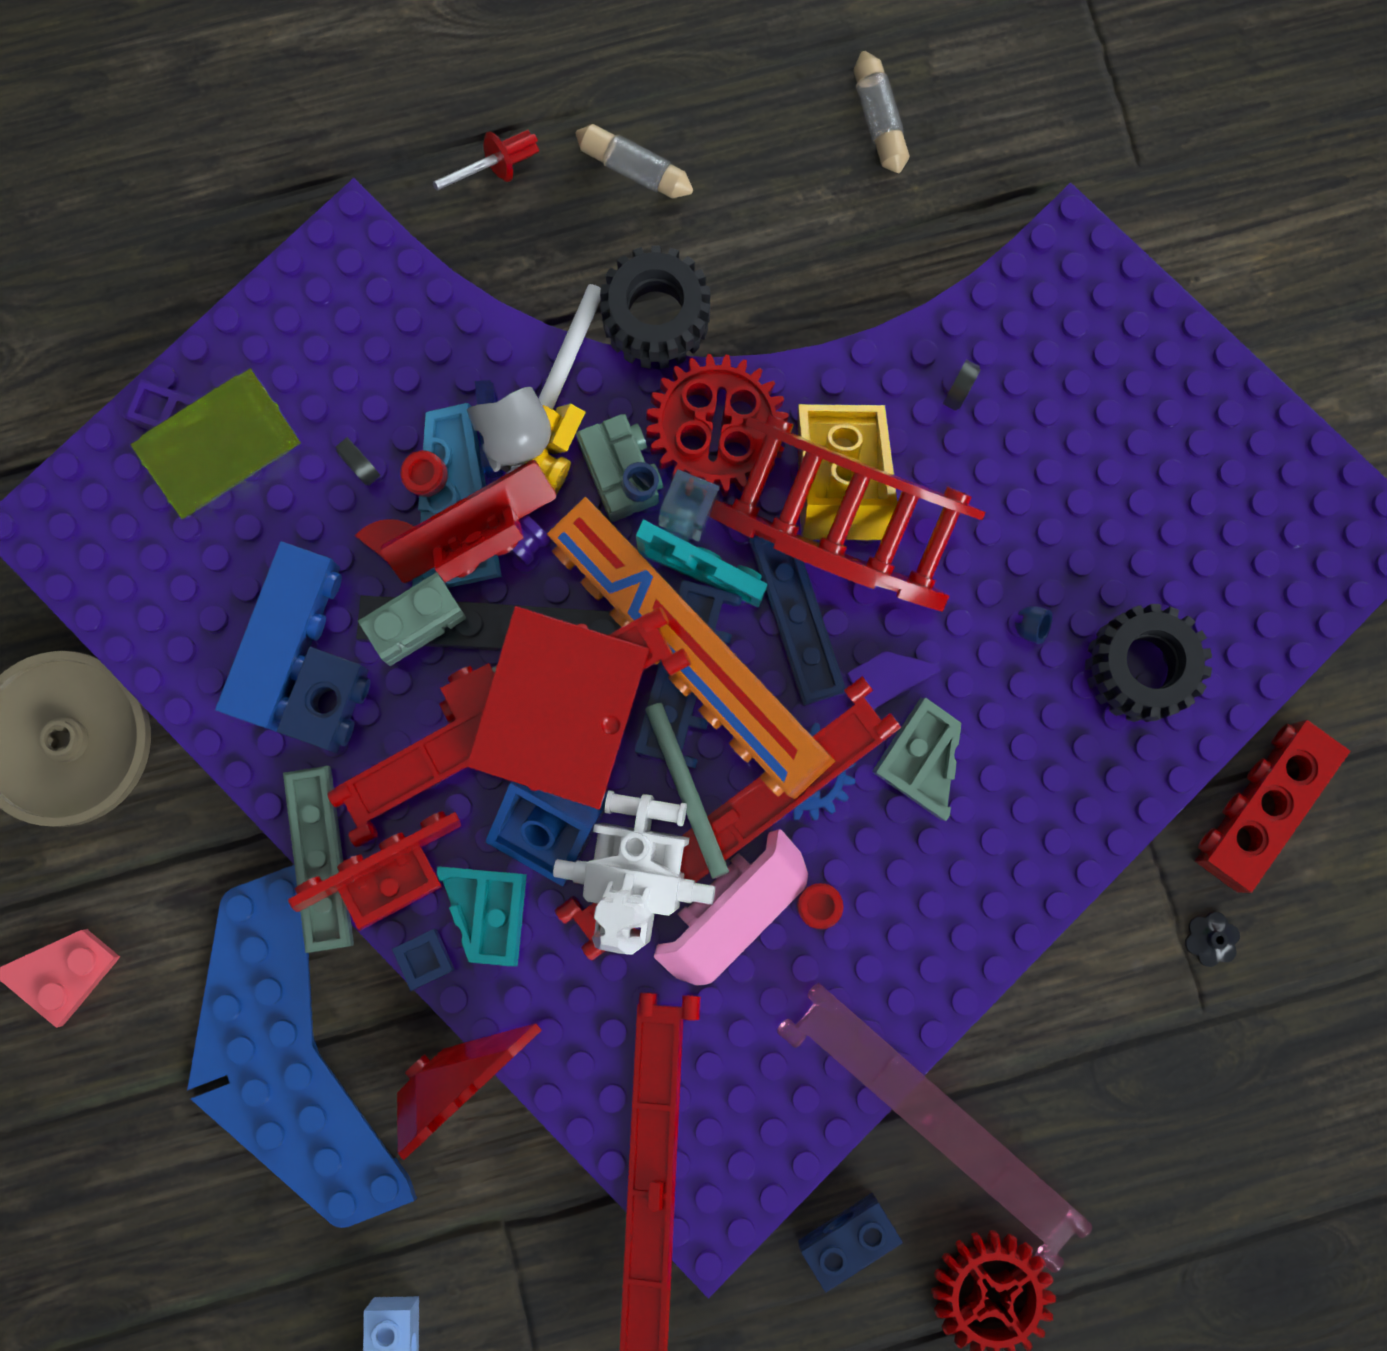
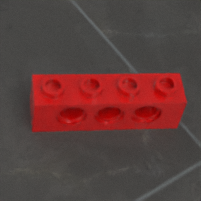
M1309 720L1296 722L1291 725L1287 723L1276 733L1271 742L1275 746L1267 759H1260L1252 767L1247 775V779L1251 781L1242 794L1237 793L1228 801L1222 812L1226 815L1225 819L1217 829H1210L1198 845L1201 853L1195 862L1237 893L1253 892L1351 752ZM1290 758L1299 766V776L1296 780H1293L1286 771V764ZM1265 793L1270 794L1275 801V810L1271 815H1268L1262 808L1261 801ZM1241 828L1246 829L1251 837V843L1247 850L1240 848L1237 843V833Z

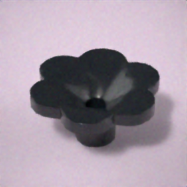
M1211 912L1206 918L1198 916L1191 919L1188 926L1190 935L1185 939V947L1189 953L1197 955L1202 965L1213 967L1219 961L1231 962L1235 958L1237 953L1235 944L1240 939V932L1236 926L1228 924L1224 914Z

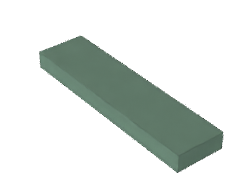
M324 766L285 772L283 777L297 886L317 876H320L323 881L339 873L337 866L343 862L337 809L330 803L327 795L329 791L334 789L331 767ZM339 892L300 911L305 953L354 946L350 913Z

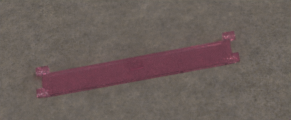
M820 983L815 984L807 995L814 1003L813 1006L797 1024L790 1019L784 1020L778 1027L777 1033L794 1048L800 1046L807 1035L811 1037L1045 1242L1037 1249L1035 1256H1041L1046 1263L1045 1267L1050 1272H1058L1064 1264V1260L1058 1255V1252L1074 1233L1080 1238L1087 1237L1092 1230V1224Z

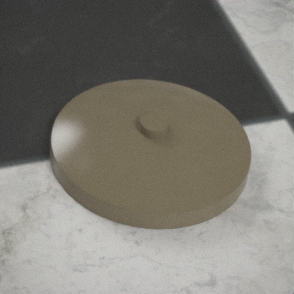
M53 651L37 654L17 662L0 674V809L27 823L40 826L69 827L100 818L122 803L140 780L150 753L151 726L148 712L143 705L99 659L82 653Z

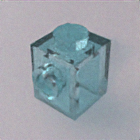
M677 469L660 509L658 525L684 541H688L690 538L700 541L717 498L719 486Z

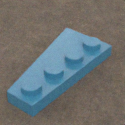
M469 403L426 412L423 450L430 451L443 460L448 470V479L446 485L438 494L431 497L419 496L418 510L421 511L420 523L486 486L477 431H474L467 409L472 407ZM498 556L490 557L481 562L471 574L462 578L455 577L446 582L445 585L447 588L502 577ZM435 567L413 579L412 587L437 572Z

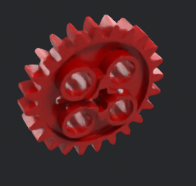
M707 354L705 366L700 367L694 358H690L687 373L680 367L675 366L673 368L675 382L662 378L660 380V388L664 394L653 392L651 395V403L657 408L647 409L646 420L655 424L646 428V437L658 440L651 444L650 452L651 454L664 453L659 461V468L662 470L671 466L674 467L671 481L676 482L683 476L689 478L687 484L688 491H692L699 482L704 485L705 496H709L713 485H719L723 497L728 494L730 484L734 483L742 493L747 483L746 478H749L766 435L745 425L748 416L766 422L768 415H773L785 421L788 420V413L777 411L782 407L784 397H770L774 390L775 382L770 381L761 384L759 382L763 371L761 368L755 370L751 375L746 373L747 360L745 359L739 363L737 368L731 367L730 356L727 354L723 358L721 365H715L712 355ZM723 389L726 392L721 422L722 429L718 442L717 459L712 462L708 459L717 392ZM693 395H702L708 399L709 404L703 408H697L692 406L687 399ZM743 401L749 404L753 411L749 414L741 415L732 409L731 404ZM687 436H696L702 440L704 445L697 450H691L686 448L681 440ZM731 442H737L745 447L747 453L743 456L735 457L726 451L725 446ZM782 445L779 448L776 458H781L783 454L784 447ZM775 462L773 463L770 473L774 470Z

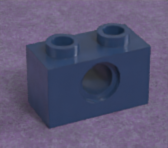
M309 647L276 732L338 753L340 745L346 746L352 736L355 722L350 719L356 703L362 704L368 694L371 680L366 677L369 670L355 662ZM328 691H335L337 695L336 707L331 712L322 714L318 707L320 697Z
M873 1193L798 1240L802 1255L825 1293L903 1243Z

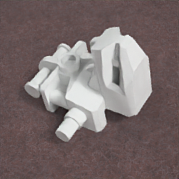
M608 791L605 813L611 814V812L636 816L635 827L631 828L607 823L594 824L593 832L598 833L593 860L588 862L556 860L553 876L573 880V883L583 884V897L586 901L598 903L594 912L596 924L592 937L595 948L621 954H634L650 942L654 914L669 916L679 909L680 902L692 903L693 901L713 904L715 886L695 883V880L684 879L685 874L680 871L683 849L689 845V837L650 831L652 819L674 822L678 826H683L686 816V803L679 805L655 801L653 795L643 794L641 798Z

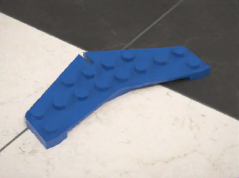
M295 865L234 887L227 891L220 901L187 1090L227 1075L229 1084L195 1096L191 1100L330 1224L345 1228L416 1200L417 1196L408 1173L398 1159L391 1156L319 1054L313 1036L309 953H305L301 913L295 912L288 902L289 898L297 895L294 890L297 887Z

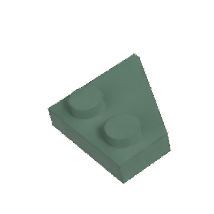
M926 697L920 698L872 772L940 820L947 821L951 807H948L951 779H955L957 763L954 753L959 745L962 723Z

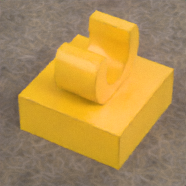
M571 403L557 407L555 411L542 405L551 424V437L546 447L548 452L552 454L567 452L586 412Z

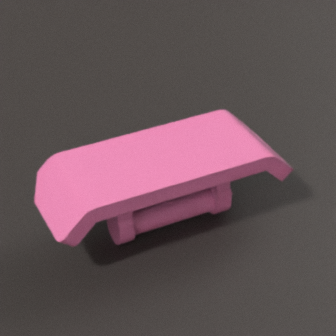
M781 829L768 833L766 850L752 864H749L739 853L730 860L731 864L728 866L729 873L717 877L710 884V886H715V896L712 905L693 902L688 908L685 906L678 913L679 917L689 928L675 942L658 944L654 953V958L676 979L696 986L712 983L805 889L808 871L802 853Z

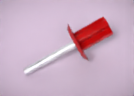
M529 130L504 141H501L493 132H487L484 136L483 144L486 158L433 181V186L438 191L488 167L503 181L510 182L513 179V164L539 153L540 150L536 144L538 139L535 134L531 135Z

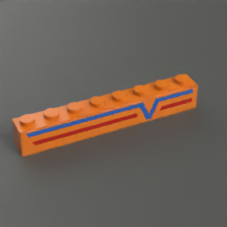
M584 497L547 533L557 545L552 550L553 554L569 570L575 565L586 576L580 583L597 601L605 597L615 607L609 614L621 627L659 607L663 609L669 620L667 625L660 628L673 653L683 648L691 661V665L671 676L669 675V680L686 697L693 692L703 703L698 709L701 715L716 730L723 724L734 736L729 745L745 762L748 763L754 758L765 770L759 777L778 797L785 792L788 796L796 799L835 762L829 753L588 498Z

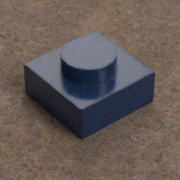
M432 929L392 949L410 991L455 970L437 929Z

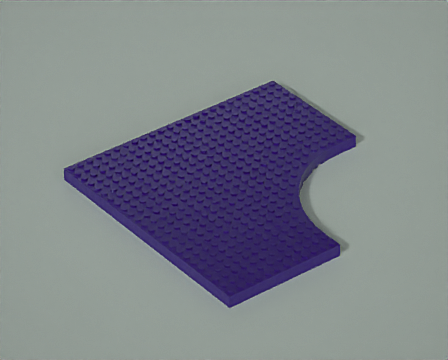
M353 178L0 501V557L294 864L283 773L330 766L333 786L336 788L338 785L448 725L449 722L439 705L440 702L445 700L440 688L449 684L447 678L454 672L468 666H472L473 670H476L489 663L494 668L497 666L501 651L422 646L392 666H389L380 658L372 643L359 642L356 636L360 595L397 597L412 588L413 580L408 583H402L388 562L357 539L355 535L365 526L379 520H400L414 527L420 524L419 496L409 491L403 485L400 471L404 460L410 454L423 450L426 412L469 403L471 406L497 403L510 393L524 387H532L539 399L568 331L547 325L498 301L454 272L413 237ZM1071 182L1012 240L972 274L927 303L874 328L824 344L771 354L730 356L731 367L737 368L739 363L745 359L747 360L746 373L751 375L755 370L761 368L763 371L759 382L761 384L770 381L775 382L774 390L770 397H784L783 405L777 411L788 413L787 421L794 424L791 432L798 435V404L885 405L894 475L944 494L947 487L972 496L969 505L986 512L983 520L962 513L958 517L933 576L936 579L934 587L950 595L943 612L897 598V592L879 586L871 589L804 562L845 688L851 685L846 677L849 671L884 651L934 663L940 668L938 673L879 706L874 711L880 719L891 713L900 726H902L919 699L926 697L962 723L959 745L954 753L957 763L955 779H951L948 807H951L947 821L940 820L872 772L898 732L896 731L855 762V766L846 770V775L856 780L854 785H843L841 789L849 797L846 802L838 801L837 799L832 800L836 812L830 815L821 807L819 808L818 820L812 821L808 811H803L800 819L797 821L793 820L792 810L725 860L728 867L731 864L730 860L739 853L749 864H752L766 850L768 833L781 829L802 853L808 871L805 888L812 884L823 883L834 887L840 893L844 908L840 920L835 925L827 929H816L805 924L797 910L799 894L712 983L696 986L676 979L654 958L655 949L658 944L675 942L689 928L679 917L678 913L685 906L688 908L692 903L680 902L679 909L669 916L654 914L650 942L634 954L605 951L593 961L587 958L581 946L589 941L588 937L574 918L564 924L555 913V909L572 896L578 899L583 909L591 905L593 902H588L583 897L584 885L573 883V880L567 879L562 887L485 843L511 782L510 780L467 767L370 820L375 826L378 836L358 848L349 839L348 833L357 828L346 805L343 804L336 808L343 862L359 854H362L365 859L381 851L378 845L387 838L402 832L407 837L422 829L420 823L424 819L444 811L446 816L456 812L460 819L461 827L421 847L437 878V866L527 874L518 966L468 962L461 942L462 934L460 928L455 925L449 907H451V903L443 881H439L442 887L361 931L357 929L350 915L351 925L404 980L405 977L392 949L432 929H437L455 970L414 991L464 1043L534 1023L542 1029L495 1076L626 1213L639 992L657 993V1005L682 1006V995L701 996L700 1020H683L672 1261L708 1299L1387 599V478ZM584 337L553 410L555 411L557 407L571 403L585 411L586 413L577 432L595 424H601L603 421L618 415L625 414L630 426L638 423L647 445L646 449L641 450L645 463L649 465L654 463L664 486V488L657 490L659 494V503L657 505L611 523L636 549V534L644 519L696 547H702L716 553L721 557L722 561L736 568L738 565H742L759 573L749 542L750 537L709 517L715 500L733 505L735 498H741L742 493L737 489L734 483L730 484L728 494L723 497L719 485H713L709 496H705L704 485L699 482L692 491H688L687 484L689 478L683 476L676 482L671 481L674 467L671 466L662 470L659 468V461L664 453L651 454V444L658 439L646 437V428L655 424L646 420L647 409L657 408L651 403V395L653 392L664 394L660 388V380L666 378L675 382L673 378V368L675 366L680 367L687 373L690 358H694L698 365L703 367L705 366L706 357L686 356V361L677 364L674 358L669 360V368L660 369L659 362H651V368L648 369L641 367V360L638 358L635 359L633 364L626 361L623 351L621 350L617 353L611 344L601 343ZM713 357L715 365H721L724 357ZM967 359L979 365L981 370L962 406L955 411L943 405V402ZM140 378L209 403L219 409L217 417L170 437L128 423L123 418ZM723 389L717 392L708 459L712 462L717 459L718 442L722 429L721 422L726 392ZM693 395L687 399L692 406L697 408H703L709 404L708 399L702 395ZM743 401L731 404L732 409L741 415L749 414L753 411L751 406ZM477 431L487 486L504 476L506 472L502 469L494 472L485 453L483 462L481 433ZM575 434L567 452L558 454L548 452L549 455L556 459L564 457L571 461L568 475L556 498L528 514L546 533L563 519L584 497L588 498L609 520ZM687 436L681 440L682 444L691 450H697L704 445L702 440L696 436ZM348 437L381 475L371 485H365L336 452V446ZM731 442L725 446L726 451L735 457L743 456L747 453L745 447L737 442ZM785 442L781 444L784 447L781 458H775L774 470L769 473L757 506L760 508L758 515L773 522L774 517H780L798 472V448ZM896 489L897 502L902 492ZM921 498L918 499L891 563L895 566L894 572L909 576L911 570H917L943 506ZM799 516L796 525L800 527L797 534L801 535V524ZM553 540L546 548H539L534 553V560L528 567L520 562L512 553L508 552L498 556L502 577L448 588L454 599L458 602L612 611L615 608L605 597L597 601L585 589L580 581L586 576L576 565L569 570L553 554L552 550L557 546ZM845 540L843 544L847 547L845 554L867 562L870 556H875L881 540ZM280 541L331 558L340 566L338 572L342 575L340 588L333 599H328L322 614L326 616L324 630L317 641L312 640L310 647L355 662L369 670L366 677L371 680L368 694L362 704L356 703L350 719L355 722L352 736L346 746L340 745L338 753L215 710ZM645 558L678 594L682 580L708 586ZM766 592L759 607L741 601L740 606L722 604L716 630L732 635L730 644L726 645L809 733L814 723L820 724V730H822L855 705L848 698L847 694L844 693L803 706ZM1150 604H1161V610H1165L1171 606L1180 610L1177 616L1179 619L1190 616L1195 621L1191 627L1193 631L1197 633L1203 630L1207 639L1201 641L1203 649L1211 648L1212 658L1205 661V666L1212 667L1211 677L1202 681L1207 686L1202 695L1193 698L1195 703L1189 708L1156 721L1145 722L1144 720L1133 722L1126 720L1125 714L1115 716L1109 712L1111 705L1108 702L1100 704L1095 696L1100 694L1097 686L1089 687L1087 679L1093 675L1092 670H1085V660L1092 656V653L1087 651L1090 642L1097 639L1096 633L1101 627L1133 607L1141 605L1142 608H1145ZM1029 606H1038L1051 610L1053 617L1051 629L1042 644L1027 641L1017 633L1015 622L1022 624L1023 616L1018 615L1020 610ZM1134 640L1127 653V664L1130 673L1140 684L1148 688H1161L1168 673V665L1163 652L1151 642ZM658 663L643 670L606 793L614 791L615 794L637 798L647 794L653 795L655 801L680 805L682 801L666 761L635 753L646 713L645 709L648 706L658 670ZM328 691L320 697L318 707L322 714L329 713L336 707L337 695L335 691ZM698 697L692 716L705 719L698 711L703 705ZM709 722L707 730L689 726L682 750L683 755L692 756L698 760L696 769L689 767L688 769L707 816L765 772L754 758L747 763L729 745L734 736L723 724L716 730ZM836 777L820 789V799L830 792ZM611 812V814L604 813L600 823L634 828L636 816ZM686 814L683 826H678L674 822L652 819L650 831L682 836L692 827ZM594 832L579 858L580 861L588 862L594 859L598 833ZM709 872L696 883L710 885L716 878L712 879Z

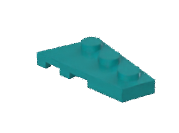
M643 519L636 534L637 549L643 557L715 589L742 596V601L759 607L768 585L761 581V574L742 565H738L736 568L722 561L721 557L716 553L702 547H696Z

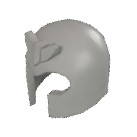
M524 387L510 393L497 403L480 404L467 409L474 431H479L483 436V451L494 472L500 469L508 472L511 470V466L529 462L542 454L551 437L550 420L532 387Z

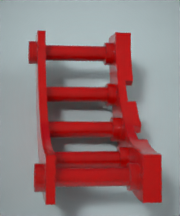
M768 415L766 422L748 416L745 425L765 433V438L741 498H735L733 505L715 500L709 517L750 538H753L755 534L774 543V549L871 589L879 586L897 592V598L943 612L950 595L934 587L936 579L933 576L960 513L979 520L984 518L986 512L969 505L972 496L951 487H947L944 494L852 459L792 433L794 424L773 415ZM782 442H785L806 453L780 517H774L773 522L758 515L760 508L757 506V503ZM824 459L853 471V475L827 538L822 537L820 543L797 534L800 527L796 523L820 464ZM870 479H873L902 492L875 556H870L866 562L845 554L847 547L843 544ZM921 498L943 506V509L917 570H911L910 575L906 576L894 572L895 566L891 563L918 499Z

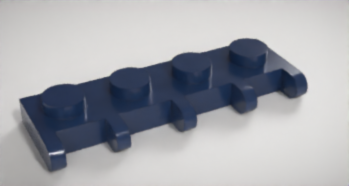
M682 580L679 595L725 644H730L732 635L716 630L722 604L740 606L742 596ZM661 660L647 707L656 703L663 704L682 752L689 726L707 730L708 721L692 716L697 696L691 692L686 697L669 680V674ZM645 713L635 753L665 761L647 713ZM683 755L687 767L696 769L698 760L692 756Z

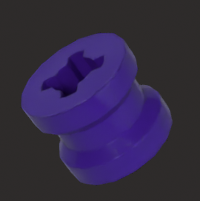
M526 515L519 519L524 539L520 540L510 553L528 567L534 560V553L539 548H546L552 540L533 519Z

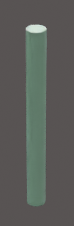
M653 704L645 710L682 803L687 804L686 814L712 879L729 873L728 867L663 704Z

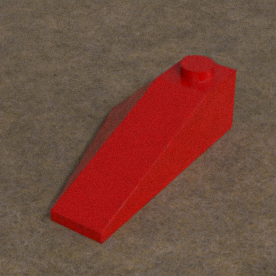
M534 1023L444 1048L431 1060L425 1054L405 1072L410 1080L397 1092L399 1156L405 1160L538 1035L542 1029Z

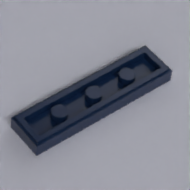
M757 535L749 538L759 573L762 575L761 579L768 584L766 594L803 706L846 693L844 691L846 688L805 563L774 549V543Z

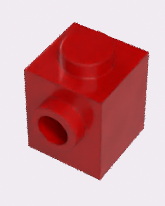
M489 663L476 670H473L472 666H468L454 672L447 678L449 684L440 688L445 700L440 702L439 705L449 724L486 703L495 674L492 670L493 667Z

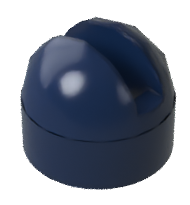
M636 462L629 465L625 469L621 480L625 496L634 502H644L650 499L655 494L659 484L657 471L651 465L644 462ZM631 477H632L633 481L643 490L642 492H641L640 490H638V489L629 481V479H630Z
M1029 606L1020 610L1018 615L1023 616L1022 624L1015 622L1017 633L1027 641L1042 644L1051 629L1053 618L1051 610L1038 606Z

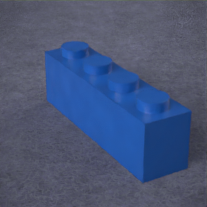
M280 541L217 703L216 711L275 732L277 731L312 640L317 641L324 630L326 616L322 614L329 598L333 599L336 596L341 585L342 575L338 573L340 566L331 558Z

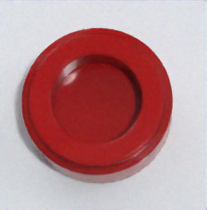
M420 450L413 452L404 460L400 476L403 485L409 491L420 497H431L438 494L446 485L448 470L443 460L430 451Z
M817 883L808 886L801 892L797 901V910L800 918L812 928H830L840 920L844 906L840 893L828 884Z

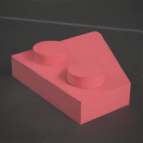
M88 929L80 930L1 966L0 981L53 1026L58 1028L64 1026L120 956Z

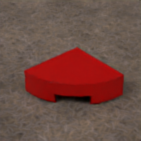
M379 520L365 526L355 536L385 560L381 554V546L414 526L400 520Z

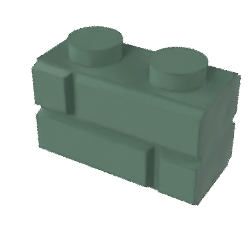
M621 414L576 433L578 445L610 522H615L659 503L657 490L664 488L654 463L650 465L658 473L659 484L655 494L650 499L644 502H634L628 499L622 490L621 480L625 469L636 462L645 463L641 450L646 449L647 445L638 423L630 426L626 415ZM631 477V478L629 479V481H630L638 490H640V491L642 492L643 490L633 481V479H632V477Z
M436 572L358 620L380 658L389 666H392L445 633L446 627L451 629L467 618L444 581Z

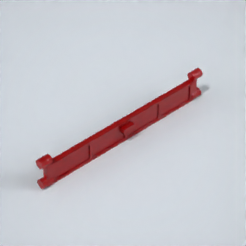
M661 607L609 634L610 636L650 648L644 669L662 660L666 671L671 676L691 665L685 650L681 648L673 653L660 628L667 625L669 620ZM485 704L338 785L327 793L328 799L334 807L346 805L357 828L348 833L351 843L356 848L378 836L377 830L370 820L467 768Z
M863 676L844 689L848 698L855 705L813 736L835 762L796 799L788 796L785 792L778 797L758 777L707 816L724 860H727L902 728L891 713L880 719L864 698L873 689ZM691 828L682 835L689 837V845L683 849L680 871L685 874L684 879L695 880L696 883L706 876L709 870ZM572 896L557 907L555 913L564 924L574 918L589 939L581 948L587 958L593 961L605 952V950L595 948L592 940L596 924L594 912L598 903H592L586 909H583L578 899Z
M639 992L619 1351H668L683 1020H700L701 996L682 995V1006L657 1005V993Z

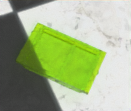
M250 368L244 373L234 376L149 430L130 445L140 458L141 464L147 468L167 497V502L172 504L181 519H185L302 443L280 412L278 404L273 402Z

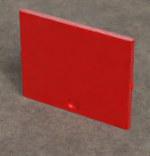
M515 606L467 767L528 786L532 791L540 790L600 809L650 648L588 629L587 625L582 623L575 625Z

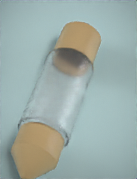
M862 51L853 71L857 81V92L871 139L876 145L882 167L895 173H900L910 156L903 136L904 128L887 74L884 73L881 60L866 51Z
M594 124L576 131L575 134L580 150L603 162L604 166L654 192H661L672 199L692 194L693 188L686 172L672 165L669 160Z

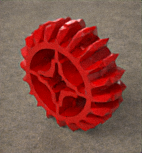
M991 1230L987 1235V1243L984 1244L977 1232L972 1233L971 1241L973 1247L969 1249L961 1240L956 1241L955 1246L960 1255L955 1259L951 1254L944 1253L942 1259L950 1267L949 1270L936 1269L934 1272L936 1279L945 1285L936 1286L931 1289L932 1296L942 1301L934 1307V1312L938 1318H946L941 1325L945 1334L956 1333L954 1338L956 1346L962 1349L970 1343V1351H984L985 1348L987 1351H1000V1348H1004L1005 1351H1016L1014 1345L1021 1343L1027 1351H1031L1033 1346L1027 1337L1032 1332L1037 1337H1045V1331L1038 1323L1040 1320L1046 1322L1053 1321V1314L1043 1305L1056 1302L1055 1294L1045 1289L1054 1282L1053 1277L1048 1272H1041L1046 1265L1045 1261L1041 1256L1031 1257L1033 1248L1027 1242L1017 1247V1238L1012 1234H1007L1002 1243H1000L999 1234ZM1001 1260L1010 1262L1017 1267L1010 1272L1005 1269L998 1274H991L981 1264L987 1261ZM970 1272L974 1280V1288L972 1293L965 1298L966 1304L959 1308L960 1288L965 1277ZM983 1279L1000 1294L999 1301L1003 1305L1004 1311H1001L995 1302L993 1303L986 1295L988 1290L982 1282ZM1027 1284L1025 1305L1021 1313L1016 1316L1013 1303L1015 1298L1023 1292L1021 1286ZM988 1317H996L1001 1319L1006 1326L996 1329H984L972 1325L971 1322L976 1319L981 1322Z

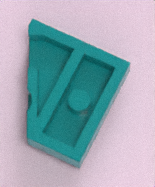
M437 866L439 881H443L451 903L449 909L454 923L460 928L462 934L461 942L468 962L518 966L527 874Z

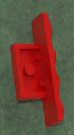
M530 460L381 546V554L402 583H408L434 567L444 583L455 577H465L475 571L481 562L494 555H504L514 549L518 542L524 539L519 519L554 500L556 492L537 461Z
M444 811L435 813L420 823L421 830L405 837L403 832L395 834L378 845L381 851L365 859L362 854H359L340 863L337 866L339 873L323 881L320 876L301 883L294 889L297 895L288 899L291 908L295 912H300L322 899L339 892L357 929L361 931L438 890L442 886L421 847L461 827L457 813L454 812L446 816Z

